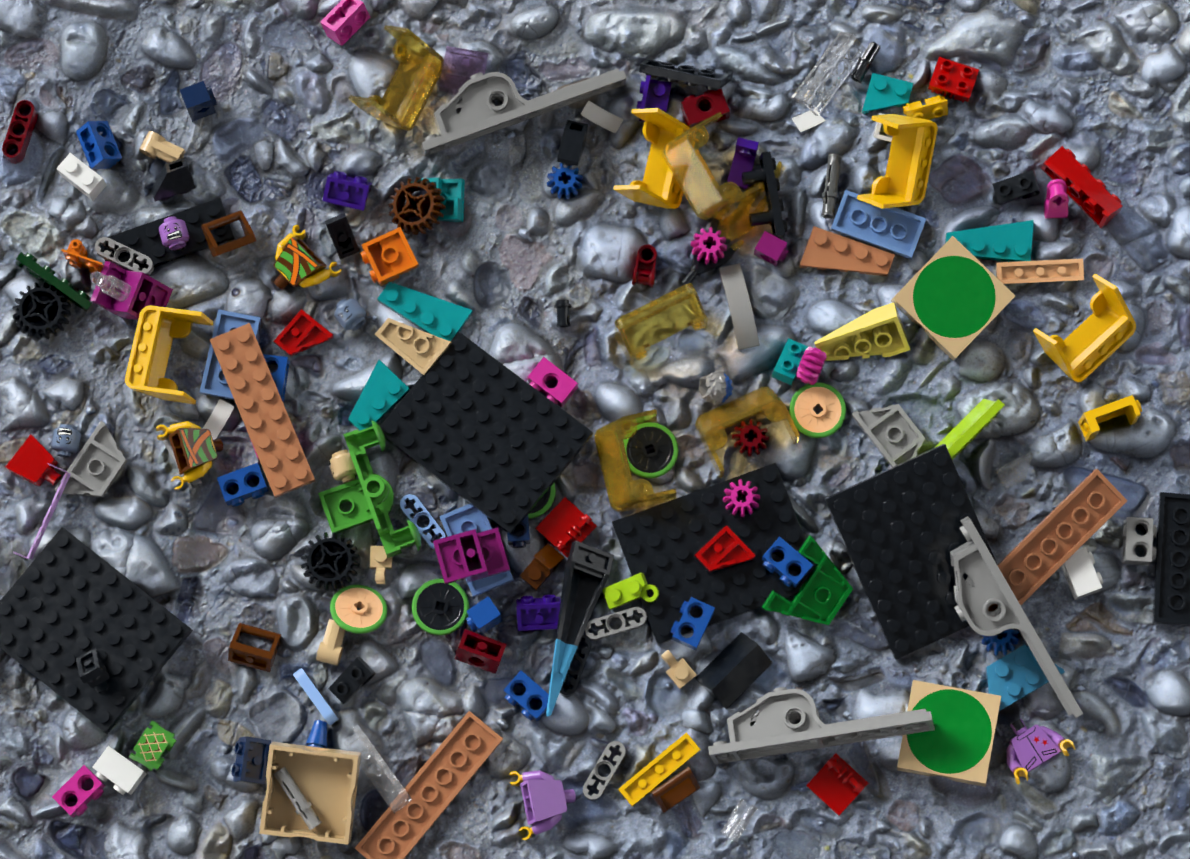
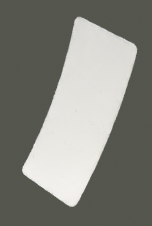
M591 101L587 102L581 112L583 117L613 133L617 132L623 122L622 118L602 109Z
M814 108L792 118L800 132L826 121Z
M219 399L212 414L202 428L210 430L213 440L217 438L223 429L234 406Z

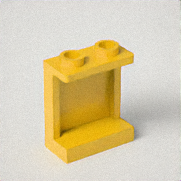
M1131 395L1084 412L1078 424L1087 442L1093 440L1099 433V423L1125 414L1129 424H1135L1141 416L1142 408L1140 402Z

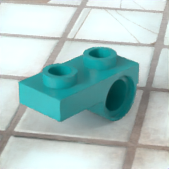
M788 338L771 377L792 385L802 356L808 346Z

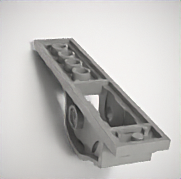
M615 69L531 100L522 98L512 79L503 73L491 72L484 75L482 72L470 76L471 79L458 89L459 92L446 105L443 104L434 112V121L440 136L437 137V134H433L424 138L425 141L422 142L424 156L624 86L627 79L624 70L619 72V69ZM500 100L503 104L495 106L492 101ZM461 108V112L456 114V109Z
M968 516L960 520L963 524L960 530L968 542L950 552L951 566H954L956 586H953L954 597L957 606L954 608L962 622L967 620L975 632L984 636H994L1007 629H1018L1069 716L1073 714L1075 718L1083 714L1082 710L973 522ZM964 573L968 575L966 580L962 577ZM991 604H998L995 611H988Z
M779 687L773 689V692H768L757 699V703L743 712H737L729 717L727 724L730 743L726 741L714 742L713 746H708L709 756L716 765L933 731L935 727L931 711L927 712L926 709L824 724L820 720L814 700L808 693L800 689ZM801 720L799 723L793 724L795 721Z

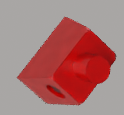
M31 434L5 466L12 474L39 487L45 480L55 486L62 477V475L54 470L55 467L47 464L57 466L58 462Z

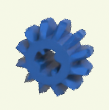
M560 163V169L553 166V173H548L547 175L549 179L547 187L551 188V194L558 192L559 199L562 198L563 194H566L567 199H570V193L575 196L578 195L577 189H582L580 181L583 180L582 175H577L579 169L574 168L572 170V166L564 168L563 163ZM563 178H566V180L568 181L567 184L563 183Z
M1007 629L994 636L982 635L984 637L982 644L987 645V652L993 649L995 656L998 655L999 651L1005 656L1007 655V650L1014 651V645L1019 642V639L1016 637L1019 632L1018 630ZM998 635H1003L1002 640L997 639Z

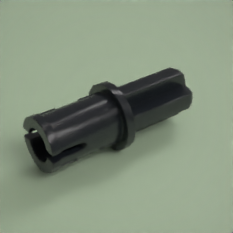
M875 42L869 43L862 57H858V63L849 76L852 80L858 81V83L862 82L869 68L873 67L872 62L881 49L880 45Z

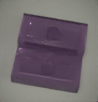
M447 46L439 91L457 94L459 92L458 89L471 79L470 76L480 72L484 75L489 54Z

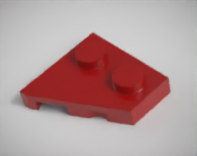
M301 309L273 342L291 357L331 340L334 336Z
M726 525L695 554V557L709 572L752 560L756 555Z

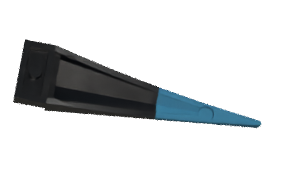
M579 541L572 542L568 563L565 564L546 711L547 717L553 712L581 637L610 576L614 558L613 554Z

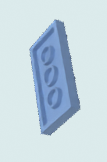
M845 190L830 231L912 260L926 218L896 207L879 208L858 200L857 195L859 194Z
M218 309L212 338L250 323L257 339L261 317ZM210 343L200 394L234 400Z
M471 504L439 516L448 537L476 529L477 533L492 529L487 516ZM507 571L467 582L472 596L476 597L514 581L511 572Z

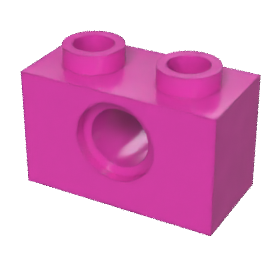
M545 357L542 358L528 376V382L532 387L544 393L549 400L560 407H563L578 389V383ZM548 380H555L558 383L555 388H548L545 384Z

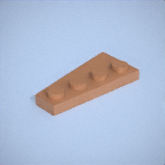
M814 226L799 267L888 276L895 254Z

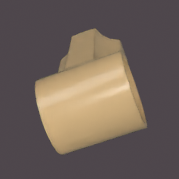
M153 131L148 132L139 149L144 155L153 159L159 158L167 163L182 159L185 154V149L166 141L164 137Z
M329 619L323 642L320 643L316 661L338 666L342 656V644L346 630L337 625L334 620Z

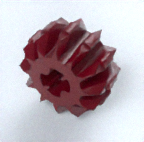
M750 419L748 426L745 421H742V428L736 426L734 431L737 434L732 435V439L737 441L733 445L734 448L741 447L740 454L747 450L748 457H751L753 450L756 455H760L759 448L765 450L767 445L764 442L769 441V437L765 436L768 431L767 428L760 430L762 423L758 422L754 426L753 419ZM748 434H753V442H748Z

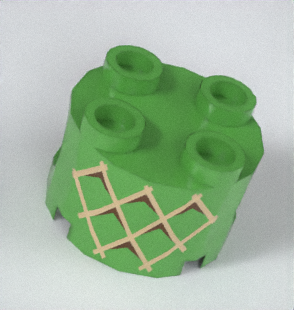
M154 720L149 724L152 726V729L147 727L133 750L136 754L131 753L129 755L131 760L143 764L151 772L153 769L159 770L165 760L162 758L165 750L170 752L177 741L173 738L175 733L165 730Z

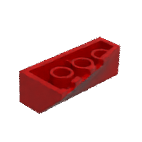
M1061 146L1043 163L1041 169L1052 180H1064L1067 185L1066 194L1101 229L1121 211L1123 207L1121 200L1115 194L1111 195L1106 190L1105 184L1100 179L1096 180L1091 175L1090 169L1085 164H1080L1076 160V156L1071 150Z

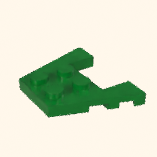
M809 535L798 552L817 565L792 602L772 591L762 607L767 611L779 612L784 615L830 625L853 588L815 539Z

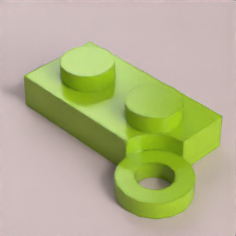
M638 573L603 588L609 609H615L641 597L647 602H654L659 597L658 588L655 585L647 584L644 573ZM649 589H652L654 592L652 597L647 596Z

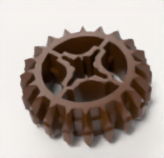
M416 177L415 181L408 178L407 184L400 182L401 189L394 188L397 194L390 196L394 201L388 204L393 209L389 212V215L394 217L392 222L398 224L397 228L401 227L407 234L412 232V234L418 235L419 231L422 234H426V228L431 231L434 230L432 224H440L437 218L444 217L440 210L446 208L445 205L441 204L445 200L440 195L442 193L441 189L436 188L437 185L434 182L430 183V180L426 178L422 180L420 177ZM416 191L427 192L425 195L421 194L418 197L413 194ZM418 216L421 218V220L416 222L407 221L409 217Z

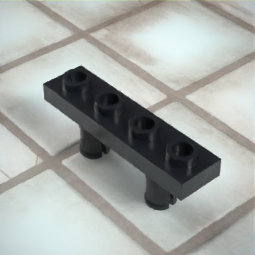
M770 151L762 152L759 157L760 170L742 172L743 185L764 184L768 211L749 214V222L751 227L769 224L772 234L782 239L785 232H787V222L785 219H782L781 214L784 211L782 199L778 197V191H780L779 179L775 178L774 175L776 161L774 157L771 158Z

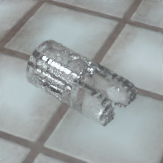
M98 271L90 274L91 282L100 287L103 293L120 302L126 300L129 296L131 286L113 275L107 276Z
M743 799L738 802L730 815L731 817L720 831L721 834L736 843L758 810L756 806L752 805L741 818L740 816L747 805Z

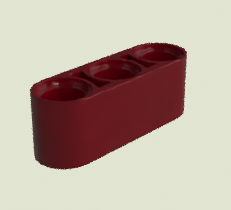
M22 100L17 103L2 146L3 154L12 164L23 161L38 118L37 110L32 102L28 100ZM25 109H31L29 115H22ZM18 129H25L22 135H15ZM18 148V152L15 155H9L11 149Z

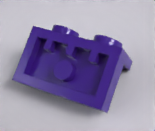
M646 75V81H641L639 93L643 94L642 101L637 102L636 109L659 108L667 113L672 83L653 80L650 75Z
M334 171V173L327 176L322 201L364 211L372 182H368L365 177L355 176V178L347 177V174L344 172Z
M544 595L543 598L523 596L521 599H517L518 631L557 629L560 597Z

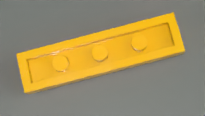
M686 732L623 784L618 791L633 807L701 749Z

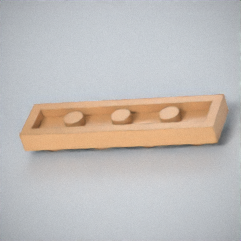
M1083 259L997 262L996 277L1003 284L1084 280Z

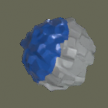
M717 370L700 378L699 392L706 402L719 405L732 395V380L723 371Z

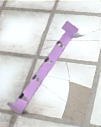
M49 463L47 464L64 471L65 474L43 520V524L37 533L33 543L34 546L31 547L27 557L14 552L16 555L26 559H33L71 475L67 471Z

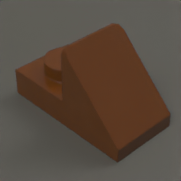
M549 544L533 556V561L520 574V578L536 591L565 559L563 555Z

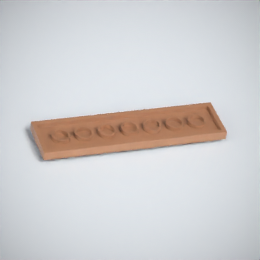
M250 323L209 339L274 497L277 498L315 482L314 475Z
M1095 469L997 565L1020 605L1127 502V499L1098 469ZM991 604L988 611H995L998 604Z
M468 711L354 849L366 859H405L504 739L472 712Z

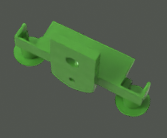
M371 421L373 426L360 431L357 429L343 434L359 479L318 493L332 533L336 532L337 534L374 520L387 558L401 554V549L414 544L419 551L421 549V536L412 521L407 520L409 526L394 531L389 517L394 504L392 487L386 479L373 473L365 450L380 445L381 450L384 451L386 441L381 427L377 422ZM345 501L352 503V508L348 512L340 510L341 504Z

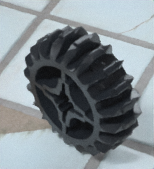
M35 282L34 289L27 286V293L19 292L22 298H15V302L19 305L13 306L12 309L17 312L13 314V318L18 320L15 324L17 327H22L21 332L23 334L28 332L29 338L34 337L36 334L37 340H41L44 334L45 338L49 340V333L57 336L56 330L58 328L60 331H64L62 323L69 324V320L65 317L71 316V312L67 310L71 307V304L66 302L68 300L66 295H62V292L58 289L55 290L52 285L48 288V284L43 282L42 287ZM49 296L54 299L52 301H50V299L47 301H40L38 297ZM32 301L33 307L26 315L27 306ZM38 304L41 308H44L46 318L40 314ZM58 307L57 316L52 321L51 314L54 311H56V308ZM43 321L46 325L34 326L30 322Z
M325 532L323 540H321L319 535H316L317 543L310 540L308 543L312 548L304 547L303 549L308 554L301 556V560L307 562L301 565L302 569H308L303 573L304 576H311L309 579L310 584L317 581V589H320L322 584H324L325 591L329 590L330 585H332L334 591H337L336 584L339 583L342 588H345L346 586L343 581L347 580L349 583H352L353 580L349 575L357 576L358 574L357 571L353 570V568L360 567V563L354 562L360 559L359 554H353L357 551V547H350L352 544L351 539L344 543L345 535L343 534L338 540L336 532L332 533L331 538ZM335 545L341 547L344 551L332 553L326 546ZM321 550L322 559L313 567L314 556ZM326 553L332 560L336 559L334 561L336 570H333L329 564H325L327 562L326 559H328L325 555ZM348 557L347 567L341 574L338 569L339 564L344 561V558ZM331 571L335 577L324 578L319 576L317 572Z

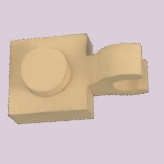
M370 546V569H376L375 582L376 584H385L386 569H392L393 557L387 558L383 546Z
M669 650L661 655V658L670 667L666 674L679 690L697 676L683 658L677 662Z

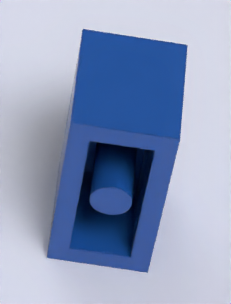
M489 596L467 610V624L473 632L478 631L480 635H483L502 622L501 614Z

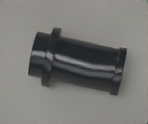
M557 300L556 305H554V308L557 310V327H570L569 308H571V304H569V300Z

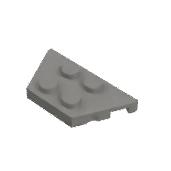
M899 404L886 408H873L862 412L856 411L851 415L891 467L916 457L925 440V437Z
M100 421L67 470L71 475L62 494L103 498L127 463L103 421ZM61 480L54 489L55 492H57V489L61 484Z

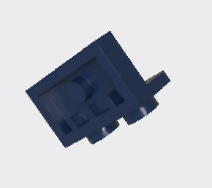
M247 736L239 738L234 749L236 762L233 764L231 771L233 782L265 785L271 740Z

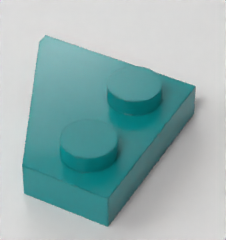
M872 73L862 113L866 114L869 111L879 109L881 111L887 110L894 106H906V103H909L913 83Z

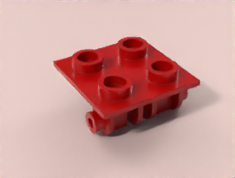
M939 57L928 89L932 90L931 93L934 92L940 95L944 91V97H946L947 93H950V99L955 95L954 99L962 103L964 101L969 102L979 69Z
M564 497L535 529L568 558L572 542H583L597 525L592 522V519L587 514L582 513Z
M835 753L806 786L839 816L869 783Z

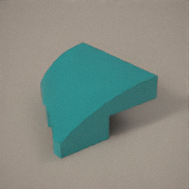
M426 178L430 180V183L434 182L437 185L436 188L441 189L442 193L440 195L445 198L441 204L445 205L446 208L440 210L444 217H438L437 220L464 222L465 180L462 178Z

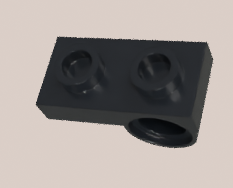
M1033 170L992 184L999 205L1020 198H1031L1040 194L1038 181Z
M357 657L328 689L345 704L376 673L361 657Z

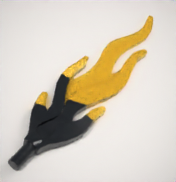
M781 161L778 162L774 171L775 178L780 176ZM756 183L749 187L735 211L724 220H722V217L729 212L733 204L732 202H729L713 217L710 227L713 228V233H716L718 230L721 231L720 237H726L725 245L745 235L755 227L750 226L749 214L764 211L767 205L766 195L760 201L755 211L749 213L755 199L765 191L764 184ZM740 240L724 251V257L718 258L717 263H713L710 259L706 265L704 258L701 261H697L698 254L693 255L690 271L681 281V284L688 287L697 275L700 276L705 272L725 265L734 253L743 246L744 241ZM707 243L706 248L711 249V244Z

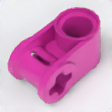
M1062 179L1052 180L1047 185L1046 199L1044 201L1045 219L1068 217L1069 198L1066 194L1067 185Z

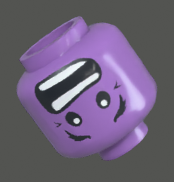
M172 216L164 219V223L159 226V234L165 247H169L170 250H177L186 246V242L189 240V233L185 221Z

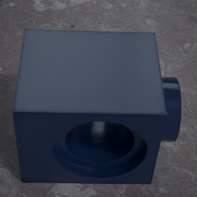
M528 515L518 526L525 530L522 536L516 537L507 532L508 545H513V548H524L526 544H530Z

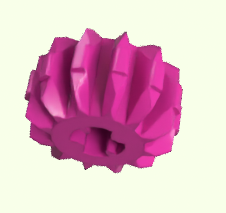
M712 227L709 228L708 232L702 228L700 234H694L693 238L695 240L691 241L690 246L694 248L691 252L692 255L698 254L697 261H701L704 258L707 265L710 259L713 263H717L718 258L724 257L723 251L727 250V245L724 244L726 237H720V230L713 233ZM707 243L711 244V249L706 248Z
M809 346L800 361L796 372L797 379L803 383L814 385L818 381L825 364L826 353L818 348Z
M739 479L738 486L731 482V489L726 488L724 490V493L728 495L723 497V502L728 503L725 509L730 510L734 508L733 516L737 514V511H740L741 517H744L745 510L751 515L753 514L751 507L758 508L759 506L756 500L760 499V495L754 494L758 488L755 486L749 489L750 481H747L746 485L743 486L742 479ZM739 494L746 496L745 502L742 503V500L740 502L737 501Z

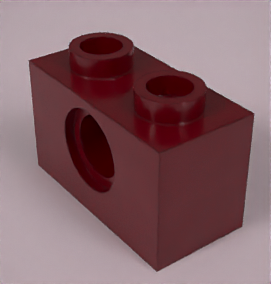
M722 88L719 90H707L703 95L697 97L696 95L688 96L681 102V110L686 124L693 130L730 117V110ZM705 104L710 107V110L701 111L699 107Z
M465 629L454 659L496 674L506 644Z

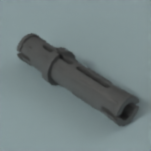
M839 154L828 155L821 217L826 219L835 218L836 201L839 199L837 192L842 156Z

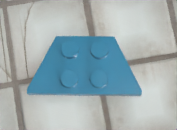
M1026 645L1019 647L986 667L988 694L1001 696L999 711L1048 683L1042 669ZM1055 664L1060 674H1064V669Z

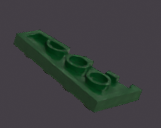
M21 252L15 261L17 266L20 268L23 265L26 266V270L36 279L43 278L48 287L52 285L55 290L58 289L62 292V295H66L69 301L85 312L88 311L92 305V302L89 301L91 299L90 296L81 290L79 293L72 289L73 284L65 278L60 280L55 277V271L46 265L42 267L37 264V259L30 253L23 254Z

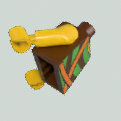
M299 225L293 226V233L288 234L277 245L274 267L280 275L275 279L274 283L281 290H284L289 283L293 287L303 288L318 285L329 279L330 276H339L342 270L334 272L331 269L337 265V262H332L329 265V269H325L327 265L303 241L306 231L303 230L301 233H296L300 229Z
M189 421L171 424L168 428L162 424L156 427V431H165L163 435L157 436L158 440H165L169 436L179 473L184 474L183 477L174 476L171 479V482L174 480L181 482V485L175 487L174 490H180L184 483H191L203 477L212 467V462L217 459V452L223 450L221 439L213 440L210 430L201 429L200 426Z

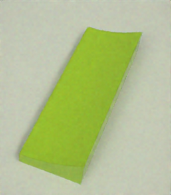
M983 398L934 448L946 444L953 460L1001 412L1005 404L999 399L997 401H990Z

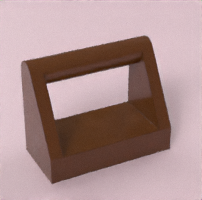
M241 210L201 225L213 257L257 241ZM239 220L245 236L218 246L210 231Z
M239 623L229 646L228 661L270 672L282 634ZM241 633H246L274 642L270 651L241 644L239 640Z
M687 767L653 790L651 796L664 814L698 791L700 786L691 769Z

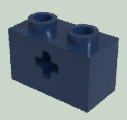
M204 81L180 89L192 122L216 113L214 106L218 104L211 86L206 87Z

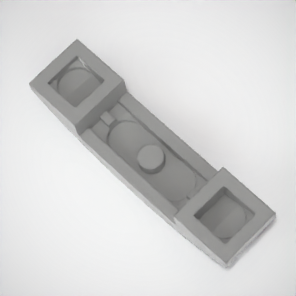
M740 263L719 268V273L727 298L738 350L759 346L754 315Z

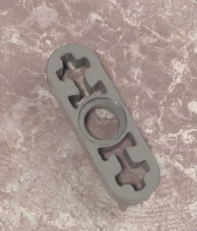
M102 237L95 243V250L101 258L124 269L143 272L148 276L154 270V264L148 256L108 237ZM108 243L109 248L115 251L114 257L112 258L113 254L108 250H105L103 253L101 245L105 246ZM129 252L130 259L127 262L119 261L120 253ZM135 256H137L136 261L141 264H144V262L146 261L148 268H143V270L141 271L140 266L134 263Z
M633 607L590 620L585 628V635L590 640L597 641L640 628L646 622V612L640 607ZM634 612H637L638 615L642 614L643 617L640 618L639 623L631 620L628 621L630 626L625 627V619L622 615L627 614L628 619L633 617ZM619 618L622 621L621 628L618 630L610 628V620ZM602 621H606L608 633H604V629L599 630L597 636L588 632L591 630V625L599 628L603 626Z
M613 741L607 745L583 786V794L588 800L594 801L602 796L625 757V747L621 742ZM618 746L620 747L619 752L622 754L614 757L613 762H616V765L613 766L612 763L603 759L605 756L609 759L612 754L610 748L615 749ZM608 765L611 769L609 776L601 777L598 774L599 766ZM595 775L598 780L604 781L605 784L602 785L599 782L597 786L599 793H593L590 796L587 787L594 785L596 780L592 779V777Z

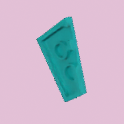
M378 360L348 418L349 422L359 431L373 426L371 421L378 422L410 391L409 387L381 360Z

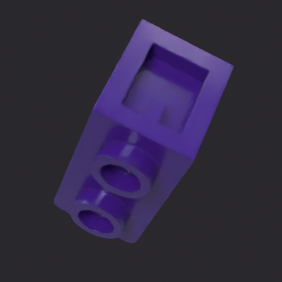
M738 137L727 180L728 185L743 189L748 188V185H743L742 172L753 170L759 142Z

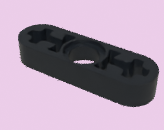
M584 634L581 639L585 640V644L588 647L582 648L581 655H585V657L582 659L580 656L574 655L573 659L578 660L581 663V667L578 671L568 669L567 673L571 676H577V679L575 680L573 677L570 684L573 686V689H568L565 692L563 691V686L561 687L560 694L565 697L572 696L576 692L592 647L590 638ZM566 675L565 680H564L563 683H566V682H567V679H568V676H567V675Z

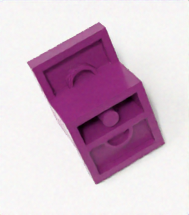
M105 261L90 301L121 318L138 320L141 310L146 306L167 307L173 289L143 272L127 271L110 261Z
M498 528L480 533L473 529L433 541L445 584L466 578L469 583L510 571Z

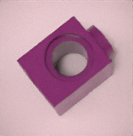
M764 231L754 249V255L777 266L779 261L784 262L789 252L786 250L787 242Z

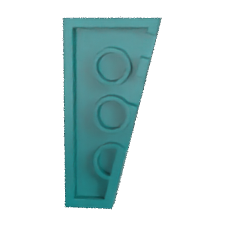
M1034 220L947 232L945 243L954 236L977 259L1008 262L1031 261Z
M388 282L377 298L378 302L423 331L451 341L460 332L473 313L471 309L392 282Z

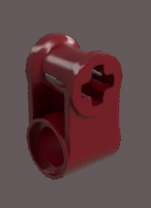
M643 245L639 248L632 285L644 284L649 285L650 288L654 287L657 251L652 245ZM644 252H650L653 254V258L646 261L642 259L641 255Z

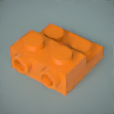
M401 227L361 244L363 252H360L362 260L364 264H370L372 270L369 271L373 282H378L380 287L400 278L399 275L419 267Z

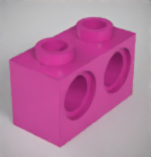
M341 0L320 23L327 37L343 46L370 18V15L361 0Z
M83 765L52 798L70 816L75 817L77 815L79 817L87 810V804L92 799L95 801L104 793L103 788L106 785L88 767ZM92 779L94 782L93 788L88 791L84 790V782ZM76 795L78 799L76 805L68 806V798Z

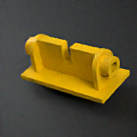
M940 95L924 99L926 105H922L921 101L906 103V106L902 107L904 115L930 120L948 115V100L944 96L940 97Z

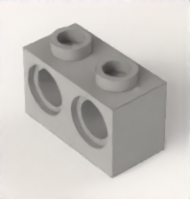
M1126 517L1123 525L1122 564L1149 566L1152 560H1155L1156 547L1153 546V538H1156L1157 526L1153 525V518ZM1142 526L1145 529V535H1138L1135 527ZM1135 548H1142L1145 556L1138 557L1135 554Z

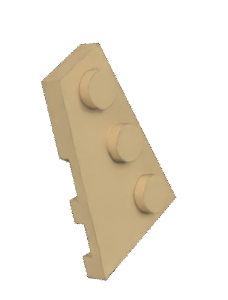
M390 318L374 334L423 375L428 372L452 344L451 341Z

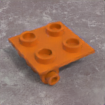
M72 240L67 250H61L70 266L77 269L84 267L89 269L90 273L100 276L104 266L103 263L87 258L88 252L80 240Z

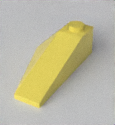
M894 302L873 309L814 342L816 348L826 353L825 361L847 360L849 357L862 356V359L874 355L891 357L910 350L903 324Z

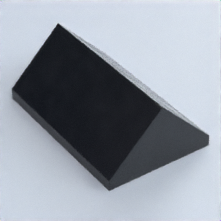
M741 632L695 679L727 710L773 662L755 641Z

